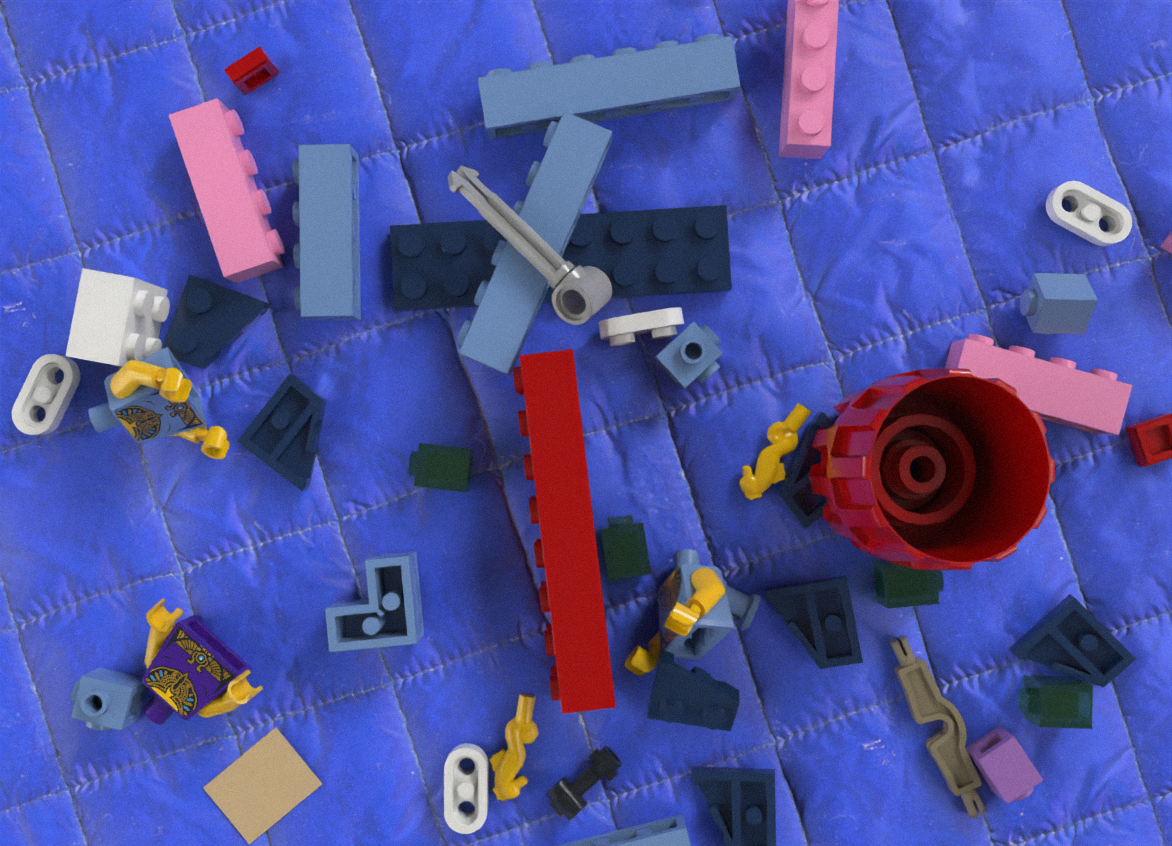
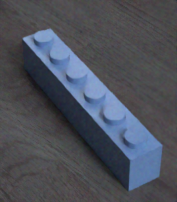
M706 34L696 38L695 42L678 45L677 41H664L654 45L653 49L636 51L635 48L628 47L618 49L611 54L612 56L595 58L594 55L585 54L573 57L570 63L553 65L552 62L542 61L531 64L528 70L512 72L507 68L491 70L486 74L487 76L478 78L489 140L547 131L552 121L559 123L564 111L595 123L735 100L741 86L732 36L720 38L719 34Z
M566 111L563 112L559 123L554 121L550 123L543 140V146L548 147L541 163L536 160L534 161L526 179V185L531 188L525 201L518 200L513 208V211L561 257L564 254L610 148L613 132ZM500 240L491 260V264L496 266L490 282L486 280L481 282L474 299V304L479 306L473 321L465 320L456 343L462 345L459 354L511 376L513 367L516 365L550 285L548 284L549 280L509 241Z

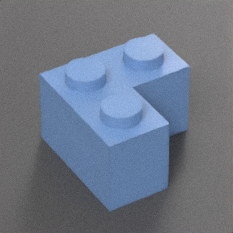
M416 551L374 555L365 560L368 598L336 601L325 608L329 653L417 644L424 636Z

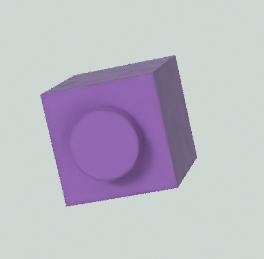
M1000 726L966 747L970 759L991 791L1006 804L1028 797L1033 792L1034 786L1043 781L1015 736Z

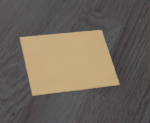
M275 727L205 785L203 789L250 845L321 786L322 782Z

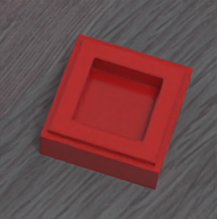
M260 46L224 69L230 80L244 95H248L280 73Z
M1172 413L1162 414L1125 427L1139 467H1147L1172 458Z

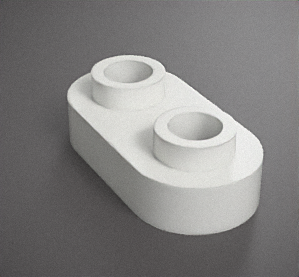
M1065 182L1054 188L1047 197L1046 211L1050 219L1095 245L1110 246L1125 239L1131 231L1132 217L1129 210L1121 203L1082 182ZM1063 199H1066L1070 202V212H1067L1063 209ZM1100 219H1103L1107 222V232H1104L1100 229Z
M681 307L625 315L598 322L601 340L609 339L610 346L636 342L635 335L651 333L652 339L677 335L676 328L684 325Z
M47 354L37 359L33 364L12 408V420L21 432L28 435H46L53 432L59 426L80 382L79 367L71 358ZM61 369L64 373V379L58 384L55 380V374ZM43 407L46 415L40 422L37 418V411Z
M464 743L452 749L444 765V817L448 826L455 832L470 834L482 827L488 813V758L479 746ZM465 758L471 759L475 764V768L470 771L464 770L460 766V761ZM469 801L474 805L475 810L470 813L463 812L460 808V803Z

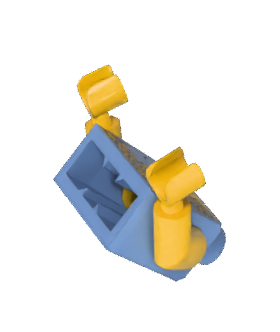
M168 347L141 360H130L119 371L107 376L104 384L108 402L88 410L92 425L98 433L122 426L131 438L138 443L166 436H179L197 444L204 441L201 451L213 459L225 458L230 446L226 431L222 427L212 426L207 430V421L199 392Z
M680 550L673 555L675 570L658 590L659 632L648 642L649 651L637 645L625 661L624 666L638 676H642L656 667L661 649L673 653L674 658L700 660L734 628L722 572L716 566L700 565L699 554L695 550Z

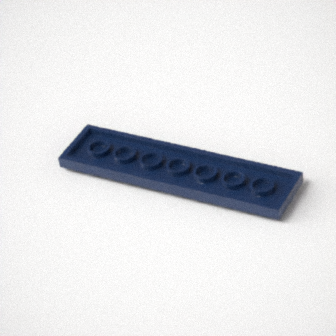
M727 205L581 214L562 258L566 262L570 261L575 268L579 265L582 267L592 266L603 271L612 285L611 299L730 291L732 283ZM487 220L390 226L395 310L400 312L479 307L474 304V299L483 280L490 282L496 266L491 264L494 251L500 240L505 242L508 240ZM549 286L542 303L552 302V293L555 289Z

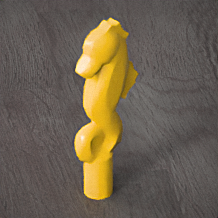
M797 403L784 422L777 421L768 428L767 438L772 445L760 452L754 475L750 466H742L743 477L739 480V486L744 492L745 498H749L750 501L755 498H761L762 493L772 483L776 484L781 480H785L784 463H780V458L790 454L799 442L797 431L811 414L803 405Z
M519 694L516 717L510 720L505 728V739L508 749L505 751L502 748L489 759L492 769L495 771V787L492 790L496 794L497 800L501 799L502 802L516 798L520 794L521 788L528 782L524 775L516 779L514 778L523 766L527 756L524 744H531L538 737L537 725L532 720L536 696L533 694Z

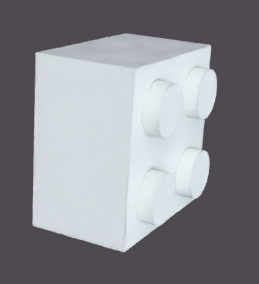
M82 268L65 356L123 367L130 360H141L161 350L162 343L159 339L161 323L167 319L170 302L167 297L168 290L134 277Z

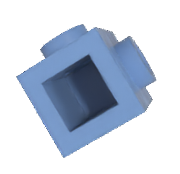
M1034 273L1028 290L1022 292L1020 311L1023 316H1026L1032 333L1046 335L1084 334L1098 299L1085 274Z
M693 322L653 360L683 390L695 379L702 384L720 368L715 360L723 354L717 347L721 340L707 325L703 324L699 327Z
M99 667L82 675L77 680L71 694V701L75 703L71 718L85 721V726L93 730L108 731L116 729L122 731L138 721L147 687L143 684L141 677Z

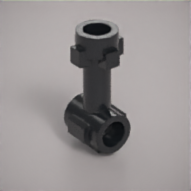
M605 745L600 751L598 748L589 755L592 764L571 783L564 776L546 793L551 799L549 802L550 806L560 817L564 815L570 821L587 805L588 802L582 796L602 777L611 781L618 775L619 772L617 770L622 766V762L608 746Z

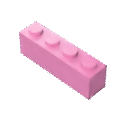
M788 0L779 157L821 159L831 146L839 0Z
M216 98L170 114L169 118L223 277L239 283L283 268L284 265L280 255L285 253V248L276 229L271 230L266 215L271 214V207L262 189L258 190L253 175L258 174V169L251 152L248 149L244 150L239 136L244 134V128L237 112L234 109L229 110Z
M969 334L968 338L952 342L945 368L970 369L974 376L980 378H999L1014 387L1017 391L1016 395L1032 412H1038L1043 420L1096 435H1119L1132 385L1116 381L1118 374L1101 369H1091L1090 373L1075 369L1076 362L1063 358L1050 357L1049 361L1034 357V350L1025 347L1009 346V349L1006 350L993 346L994 339L977 334Z

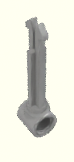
M460 166L457 172L452 170L447 177L449 189L453 193L459 191L506 240L549 280L548 284L555 289L552 293V304L555 312L562 320L573 325L583 324L610 301L612 285L603 271L592 266L582 267L579 265L575 268L570 261L566 262L498 195L492 193L478 179L480 174L476 170Z

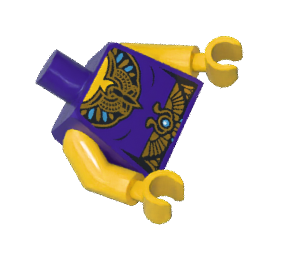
M164 598L147 612L146 619L151 627L144 659L147 671L142 677V682L155 695L144 706L143 712L152 722L159 725L164 724L173 712L177 713L182 719L188 720L195 714L209 718L234 711L263 690L261 685L254 688L247 681V676L251 673L252 667L194 615L179 621L175 625V622L183 615V610L177 608L172 614L169 613L164 606L166 601Z

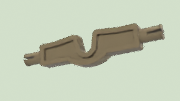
M906 635L898 636V641L893 638L889 641V644L900 664L894 668V671L903 688L914 721L918 724H924L939 719L943 720L942 729L925 741V746L939 767L949 790L955 796H961L969 817H979L977 811L983 815L987 810L976 790L977 787L982 785L981 780L965 748L967 735L963 718L956 707L940 694L926 661L914 656Z

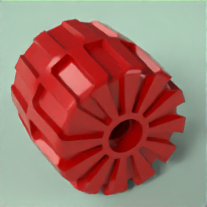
M966 368L920 369L894 374L871 384V386L844 397L834 406V409L840 415L833 426L827 429L820 427L817 430L812 448L821 451V463L812 465L810 468L812 472L809 478L812 493L824 495L828 502L823 509V518L836 534L849 538L851 543L860 551L895 565L913 569L967 571L971 569L974 563L999 562L1017 551V544L1032 529H1038L1047 513L1045 504L1050 484L1055 481V460L1050 457L1045 437L1047 428L1038 412H1032L1016 395V389L999 378H980L974 376L971 370ZM912 461H914L915 467L914 478L910 474V464Z

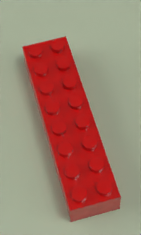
M573 349L519 355L521 366L513 367L514 385L516 393L524 395L526 410L518 411L521 437H529L531 454H523L526 481L534 480L536 496L529 498V512L531 524H540L541 538L536 539V542H534L536 568H545L546 580L541 581V586H539L542 613L550 612L551 623H546V630H544L547 657L555 656L556 665L551 666L550 674L552 701L561 700L562 714L616 708Z

